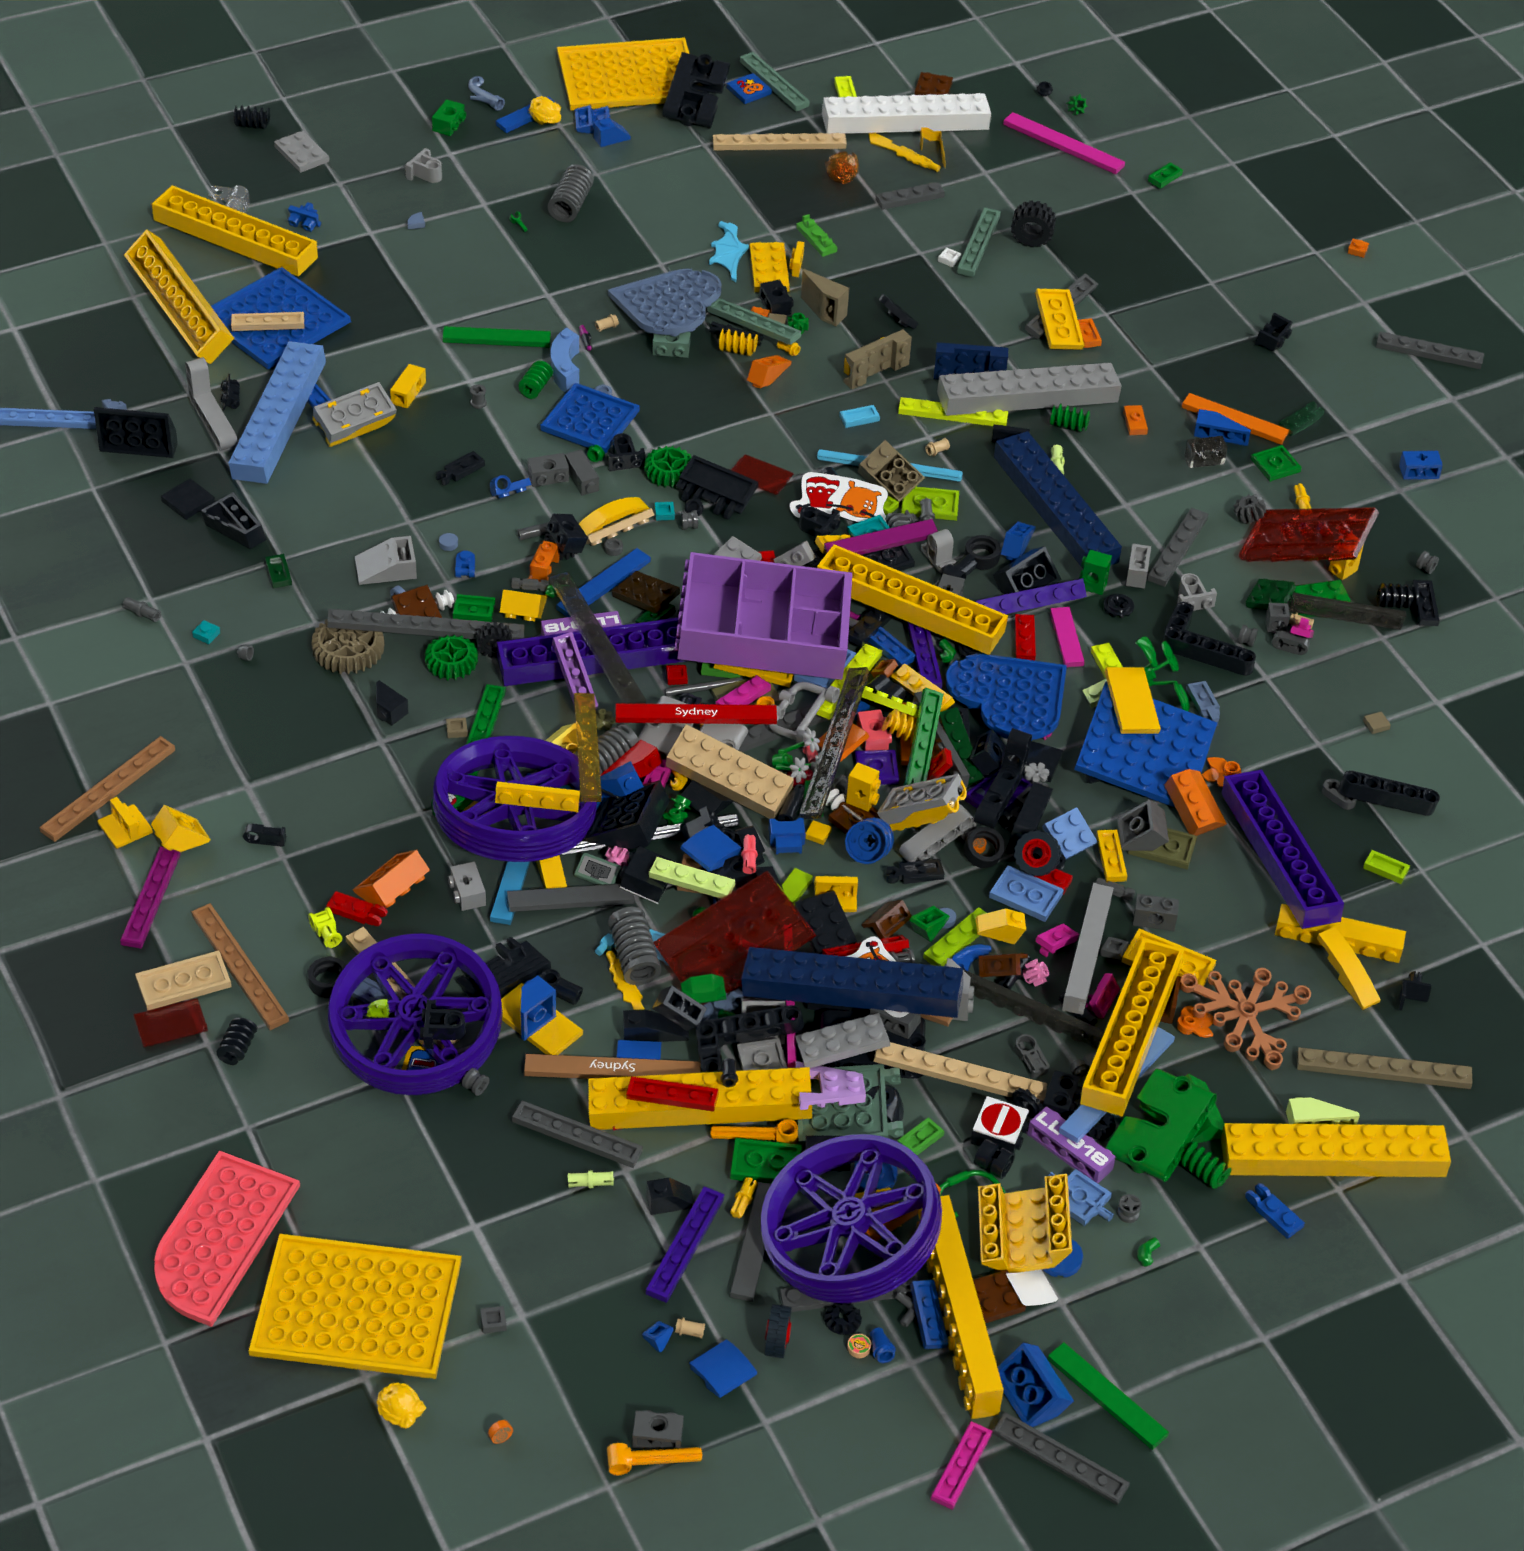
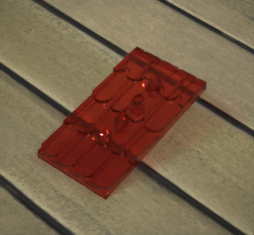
M1376 508L1266 510L1264 517L1259 518L1258 522L1256 521L1238 556L1241 560H1246L1247 562L1264 560L1278 562L1300 559L1303 561L1357 559L1379 511Z
M766 871L654 941V945L681 983L690 977L714 974L723 977L725 992L728 993L742 984V975L749 947L795 951L817 935L771 873Z

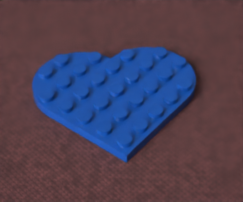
M972 654L967 655L965 659L959 662L957 660L949 666L946 673V687L957 701L965 704L968 708L981 709V717L984 723L1003 738L1008 739L1011 729L1014 728L1032 734V740L1051 734L1059 724L1067 665L997 655Z

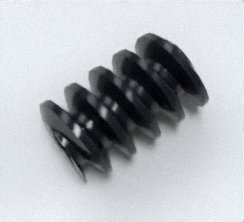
M241 105L240 110L235 106V125L239 127L242 124L243 127H246L248 124L252 128L255 124L256 128L262 126L263 129H266L270 123V108L268 107L266 112H264L263 107L260 108V111H257V107L254 106L253 111H251L250 106L246 110H244L243 105Z
M1381 583L1377 590L1376 604L1379 607L1381 601H1383L1384 607H1387L1388 603L1391 602L1392 607H1395L1396 602H1398L1400 608L1403 607L1404 603H1406L1407 608H1410L1411 603H1413L1414 608H1417L1419 601L1417 586L1415 584H1412L1410 587L1408 584L1401 586L1399 583L1394 586L1393 583L1388 585Z
M237 1017L233 1019L216 1051L218 1058L229 1065H236L238 1061L243 1060L251 1040H253L254 1034L258 1030L256 1024L246 1018Z

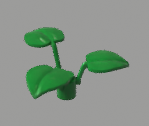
M1145 636L1139 638L1135 644L1143 650L1150 662L1144 667L1149 687L1152 685H1174L1182 709L1189 712V698L1181 684H1178L1177 681H1153L1156 678L1154 671L1167 664H1170L1173 672L1179 670L1178 661L1167 641L1162 642V650L1167 660L1158 665L1156 652L1150 639Z

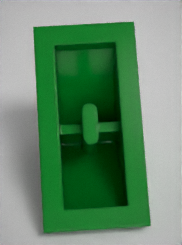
M931 906L912 916L910 923L914 932L932 942L950 916L937 907Z

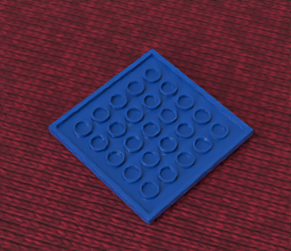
M283 267L211 306L234 337L232 343L267 369L272 368L279 362L289 341L314 344L351 322V317ZM304 312V329L232 331L231 327L232 314Z
M1106 681L1074 770L1175 807L1164 784L1171 775L1187 769L1197 770L1202 773L1217 722L1153 699L1161 728L1159 734H1121L1109 686Z

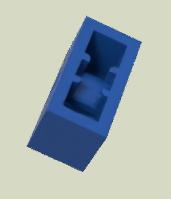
M1402 451L1399 463L1403 480L1439 479L1443 466L1438 451Z

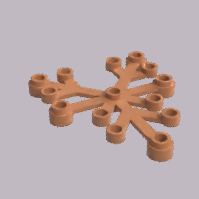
M1259 968L1255 971L1253 976L1255 984L1248 1000L1238 980H1231L1226 990L1221 980L1222 976L1217 971L1210 972L1207 979L1210 985L1215 986L1217 992L1199 985L1197 978L1193 974H1184L1180 980V988L1183 992H1195L1213 1000L1204 1004L1197 1003L1193 1009L1195 1017L1202 1018L1206 1012L1229 1007L1233 1010L1215 1013L1212 1020L1213 1024L1222 1027L1226 1021L1239 1018L1234 1031L1227 1034L1224 1040V1046L1229 1052H1236L1240 1049L1243 1043L1241 1034L1248 1021L1255 1037L1251 1046L1247 1048L1245 1057L1250 1061H1255L1258 1058L1259 1048L1261 1047L1265 1055V1066L1270 1070L1280 1067L1283 1061L1280 1053L1285 1051L1287 1044L1283 1039H1277L1263 1033L1256 1017L1259 1012L1275 1008L1286 1013L1289 1020H1298L1301 1010L1296 1006L1288 1004H1306L1311 997V991L1308 987L1303 985L1297 986L1293 994L1284 996L1288 990V985L1283 981H1279L1274 987V995L1271 1000L1255 1004L1262 987L1267 986L1272 977L1271 972L1266 968ZM1228 992L1234 994L1237 1001L1231 999Z

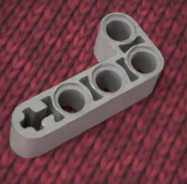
M959 804V809L956 813L948 814L943 820L929 824L903 843L899 853L907 862L927 860L958 836L966 841L968 835L977 828V825L974 822L973 816Z

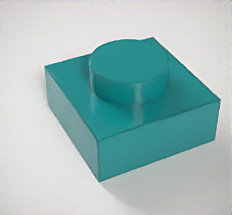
M655 502L656 521L675 520L673 502Z
M203 620L192 631L193 638L210 644L220 634V627Z

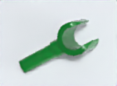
M515 212L517 218H514L511 214L509 220L512 223L519 224L523 231L526 232L528 229L520 219L521 213Z

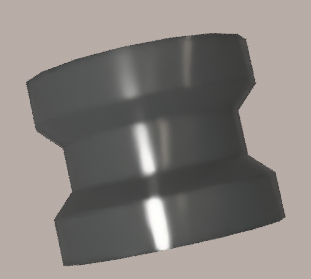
M692 510L690 513L681 511L682 530H687L689 527L698 529L696 510Z
M1424 551L1420 555L1416 567L1419 569L1423 568L1426 573L1431 574L1435 570L1439 558L1436 556L1432 557L1427 551Z
M1242 625L1237 643H1247L1248 646L1253 647L1258 629H1250L1247 625Z
M476 1068L470 1069L462 1080V1086L466 1089H471L472 1093L476 1096L481 1095L489 1084V1077L481 1075Z
M1132 1194L1122 1196L1117 1209L1118 1218L1125 1223L1137 1221L1141 1210L1140 1199Z

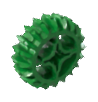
M666 445L664 448L658 447L657 450L652 449V452L648 453L644 462V471L652 483H657L658 486L664 485L665 488L667 486L673 488L680 480V475L692 457L691 454H688L686 450H681L680 447L674 448V446L667 447Z
M455 634L450 637L446 635L444 638L439 636L438 640L433 639L432 644H428L425 652V664L429 672H432L433 676H439L440 679L444 677L447 680L450 678L457 680V677L464 679L465 675H470L471 671H475L478 662V651L474 643H471L469 638L464 639L463 635L460 637H456Z

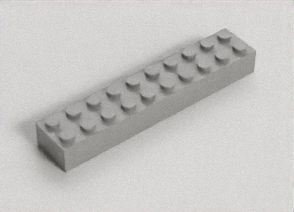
M1112 363L940 375L937 394L944 412L948 416L974 414L981 411L994 412L995 410L1012 411L1051 408L1054 405L1058 407L1060 403L1062 407L1067 405L1116 403L1119 400L1122 385Z

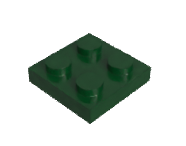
M1258 579L1246 600V607L1267 610L1269 603H1287L1296 589L1295 582Z

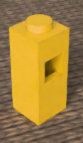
M408 364L390 389L391 401L394 405L408 409L426 383L425 368Z

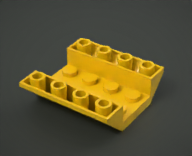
M1067 1173L1046 1176L1044 1188L1004 1193L1000 1183L978 1186L982 1265L999 1271L1008 1270L1009 1273L1054 1268L1072 1253Z

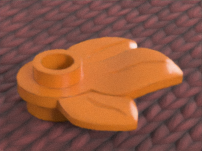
M1210 757L1207 758V762L1211 768L1205 771L1202 776L1208 782H1217L1219 787H1223L1224 776L1241 773V768L1237 762H1227L1224 758Z
M1186 1006L1181 1010V1016L1177 1020V1028L1181 1033L1186 1035L1195 1033L1203 1038L1213 1037L1214 1034L1209 1028L1213 1024V1016L1206 1012L1204 1017L1197 1018L1193 1015L1194 1006Z

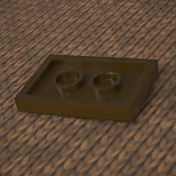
M635 571L612 590L614 598L655 614L681 594L680 587L639 571Z

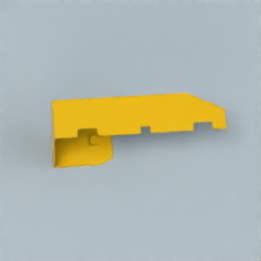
M921 127V151L923 138L929 141H939L943 166L946 168L941 131H933L928 127Z

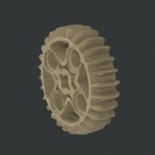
M325 619V624L320 623L319 628H315L311 642L313 656L316 662L320 663V666H325L326 670L332 668L333 673L336 670L340 674L347 672L348 675L351 671H354L356 674L358 670L364 672L365 667L371 669L372 664L376 665L377 660H380L381 655L384 653L383 632L327 628L328 619Z

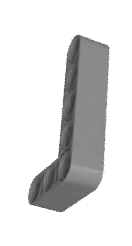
M202 357L185 362L190 401L217 448L221 451L237 446L238 439L236 433L211 393L209 370L205 358Z

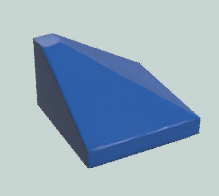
M658 1321L646 1330L642 1336L658 1352H662L674 1329Z

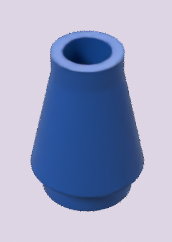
M882 1328L873 1329L870 1332L874 1358L880 1363L890 1362L895 1357V1346Z

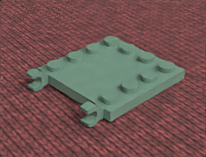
M884 1064L830 1067L862 1073L866 1092L871 1087L880 1086L874 1099L866 1094V1100L863 1103L838 1105V1102L825 1103L823 1108L817 1107V1104L812 1105V1119H798L799 1145L805 1146L806 1135L846 1136L868 1134L888 1138V1135L894 1138H901L904 1136L903 1121L887 1123L885 1082L893 1085L901 1084L900 1068L884 1069ZM810 1079L811 1093H821L819 1080Z

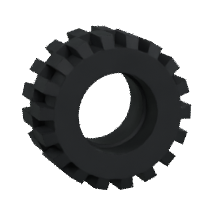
M1030 200L1029 203L1025 201L1022 205L1017 206L1011 225V233H1013V237L1017 239V242H1022L1024 246L1041 247V244L1045 245L1047 241L1052 239L1056 218L1055 212H1052V208L1047 207L1046 203L1041 204V201L1034 202ZM1028 222H1034V223H1037V224H1039V225H1038V226L1030 225V224H1028Z

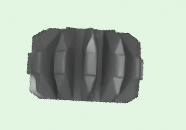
M1248 494L1246 497L1241 496V499L1236 500L1234 512L1238 521H1242L1244 524L1247 522L1252 524L1253 521L1258 522L1259 518L1264 517L1266 506L1261 496H1257V494L1250 496Z

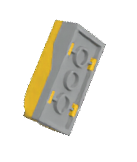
M380 382L315 406L312 420L316 426L323 429L326 434L325 441L329 447L385 426L395 418L397 409Z
M959 774L892 788L877 814L880 819L889 824L892 831H902L910 827L916 828L928 823L934 824L943 820L948 814L958 811L959 801L964 800L967 796L966 787Z

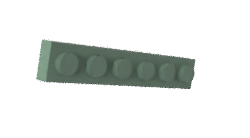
M751 52L740 56V63L750 72L757 75L792 109L799 111L809 107L810 101L757 54Z
M984 207L958 265L957 274L974 277L998 223L1001 211Z
M720 298L707 307V312L785 344L791 345L801 337V331Z

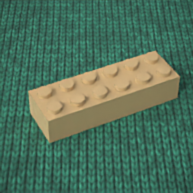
M687 724L666 757V767L769 819L776 818L793 788L794 778Z

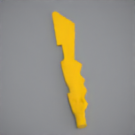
M869 133L871 144L896 151L897 156L905 157L907 161H911L913 164L930 168L937 172L940 170L941 166L929 158L919 155L905 146L899 147L893 144L892 140L877 133Z
M608 951L606 957L610 964L609 972L614 976L613 982L617 985V990L623 993V1001L631 1003L633 1010H645L641 1003L643 996L636 985L625 981L619 960L613 951Z

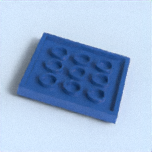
M575 383L543 421L541 431L588 448L599 445L606 454L613 445L614 436L626 429L640 411V405Z

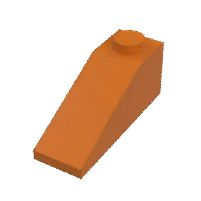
M779 355L753 360L747 381L753 383L752 385L757 388L769 386L791 365L792 361Z

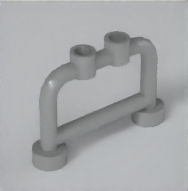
M798 682L789 691L782 690L779 695L781 703L779 706L776 705L777 722L784 717L788 705L793 704L798 691L807 690L819 694L796 731L780 727L777 724H769L770 729L776 734L796 740V744L804 741L803 733H806V728L826 700L831 703L838 701L840 696L839 688L830 686L827 689L809 682Z

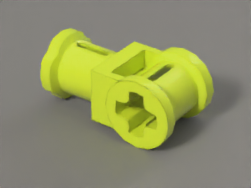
M326 907L324 911L308 914L309 923L313 931L317 933L318 937L322 936L324 938V945L326 947L334 948L342 942L343 938L336 931V921L329 907Z

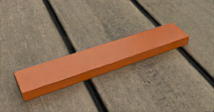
M1191 393L1188 394L1182 403L1183 409L1197 414L1199 409L1218 412L1250 429L1251 434L1281 445L1289 433V429Z

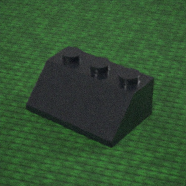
M1045 546L1030 550L993 574L998 588L1003 594L1052 585L1062 580Z

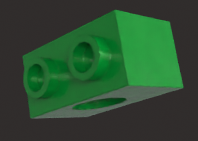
M446 99L432 117V131L451 136L466 118L464 104Z
M1090 550L1087 557H1083L1081 567L1084 569L1081 570L1079 579H1084L1086 591L1103 595L1108 583L1112 555Z

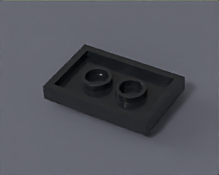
M835 891L795 902L797 913L816 954H822V949L857 943V939Z

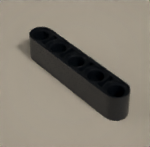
M1350 770L1344 773L1338 787L1339 793L1345 797L1424 816L1432 815L1440 800V795L1435 790Z

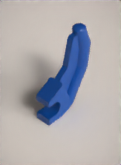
M983 944L967 946L954 954L952 960L968 974L972 962L978 959L979 956L989 955L992 948L989 945Z

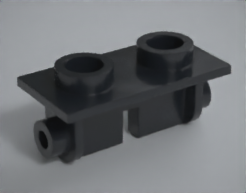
M228 373L226 380H222L220 390H222L220 402H222L223 411L226 406L236 409L240 405V384L237 380L230 379V374Z

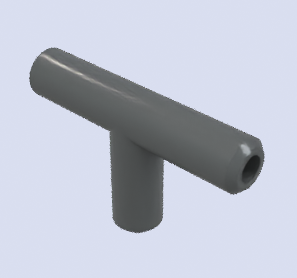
M898 1291L895 1298L908 1308L900 1323L902 1326L908 1327L916 1316L914 1302L902 1291Z

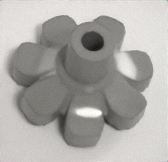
M1031 763L1029 766H1026L1024 772L1025 779L1031 780L1032 783H1039V780L1045 782L1047 776H1049V770L1045 769V764L1039 763L1038 766H1036V763Z

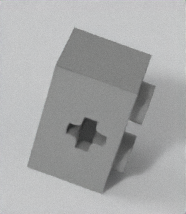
M475 861L450 867L451 875L448 876V883L450 888L455 890L453 891L454 901L456 904L459 903L461 910L486 906V892Z

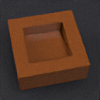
M895 659L881 660L871 671V674L874 678L879 674L890 677L898 664Z

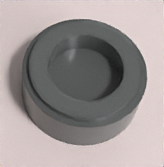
M617 538L606 540L604 543L605 553L610 556L620 555L623 552V542Z

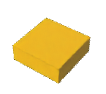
M813 820L805 833V839L824 845L832 831V827Z

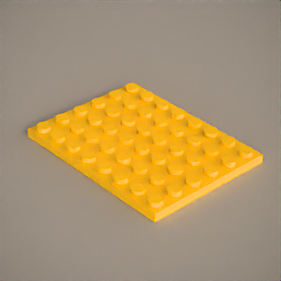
M673 38L557 47L570 110L591 105L592 109H597L605 106L613 108L665 103L681 53L689 54L686 39Z
M279 1234L249 1347V1356L436 1379L462 1262L461 1256Z

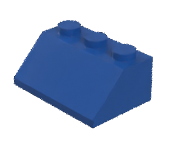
M1022 1343L997 1367L1004 1394L1022 1422L1031 1427L1059 1416L1074 1402L1039 1346Z

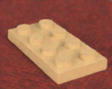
M219 950L135 974L147 1011L232 987Z

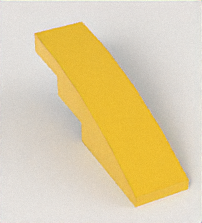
M1336 926L1319 933L1317 940L1329 953L1327 959L1339 973L1338 980L1361 1009L1364 1010L1379 1003L1380 998L1371 979Z

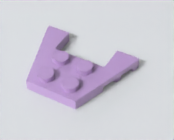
M795 1062V1068L805 1067L803 1062ZM824 1066L810 1068V1079L819 1080L821 1093L799 1092L800 1110H807L809 1105L817 1104V1107L823 1108L825 1103L838 1102V1105L863 1103L866 1100L862 1073Z

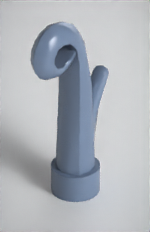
M475 76L471 78L468 87L476 95L470 96L471 100L487 103L497 111L504 107L505 101L503 98L480 88L484 82L482 77Z

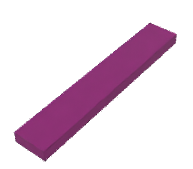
M933 519L824 543L826 553H828L835 544L862 555L927 540L928 535L938 532Z
M160 846L121 937V945L142 949L181 852L174 849L170 851Z

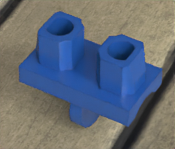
M308 202L305 206L301 205L300 208L290 205L288 208L290 213L288 222L290 226L297 227L300 222H303V229L312 232L315 226L320 227L322 224L318 220L317 210L313 209L312 203Z

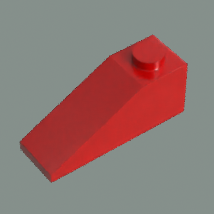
M640 740L598 777L631 761L639 778L650 774L663 761L657 747Z

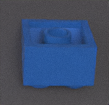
M538 975L532 980L525 982L522 986L521 1038L524 1041L556 1017V990Z

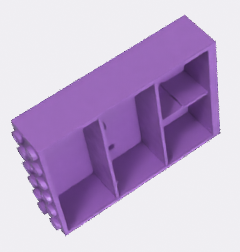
M690 552V560L686 559L684 571H688V573L684 572L676 637L680 638L676 639L674 651H678L677 659L842 680L848 648L852 588L851 572Z

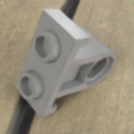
M424 148L405 165L406 179L410 181L413 180V176L431 183H437L442 180V163L438 159L431 157V150Z
M948 529L928 535L927 542L921 544V551L940 573L943 572L948 564L954 565L957 562L952 560L953 537Z
M806 540L773 560L775 563L803 566L814 560L816 556Z
M1192 573L1182 575L1177 604L1188 602L1193 606V611L1215 607L1217 597L1215 588H1212L1210 592H1206L1197 575Z

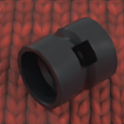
M986 1139L975 1155L974 1165L983 1170L990 1169L991 1174L1003 1179L1014 1162L1015 1153L1006 1148L999 1149L998 1144Z

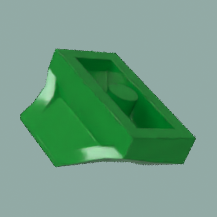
M714 974L694 976L681 983L682 992L698 1003L726 1000L724 979L721 976Z

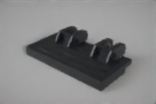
M696 455L692 456L676 484V488L684 490L681 500L686 502L695 490L696 493L692 499H705L716 504L714 508V514L720 515L725 505L728 504L724 512V518L728 520L734 512L742 514L759 486L756 480Z
M509 937L506 942L511 950L498 943L495 948L501 957L497 956L486 962V965L497 981L501 996L513 990L521 983L524 984L528 980L542 974L545 970L551 969V962L528 941L520 944L512 937ZM461 969L465 976H460L456 979V982L462 987V991L469 997H484L478 984Z

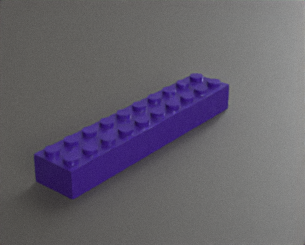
M678 618L572 632L587 675L689 661L677 659L678 651H674L676 639H680L676 637ZM566 633L497 642V659L504 686L564 678L552 640L554 637Z
M1263 770L1224 776L1223 798L1300 927L1305 929L1341 922L1344 908L1343 900Z

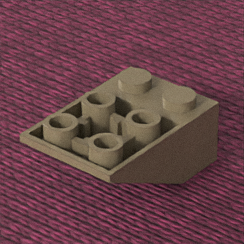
M803 269L801 298L822 321L837 326L847 316L849 288Z
M886 440L859 464L858 473L865 480L885 488L888 496L899 502L925 479Z

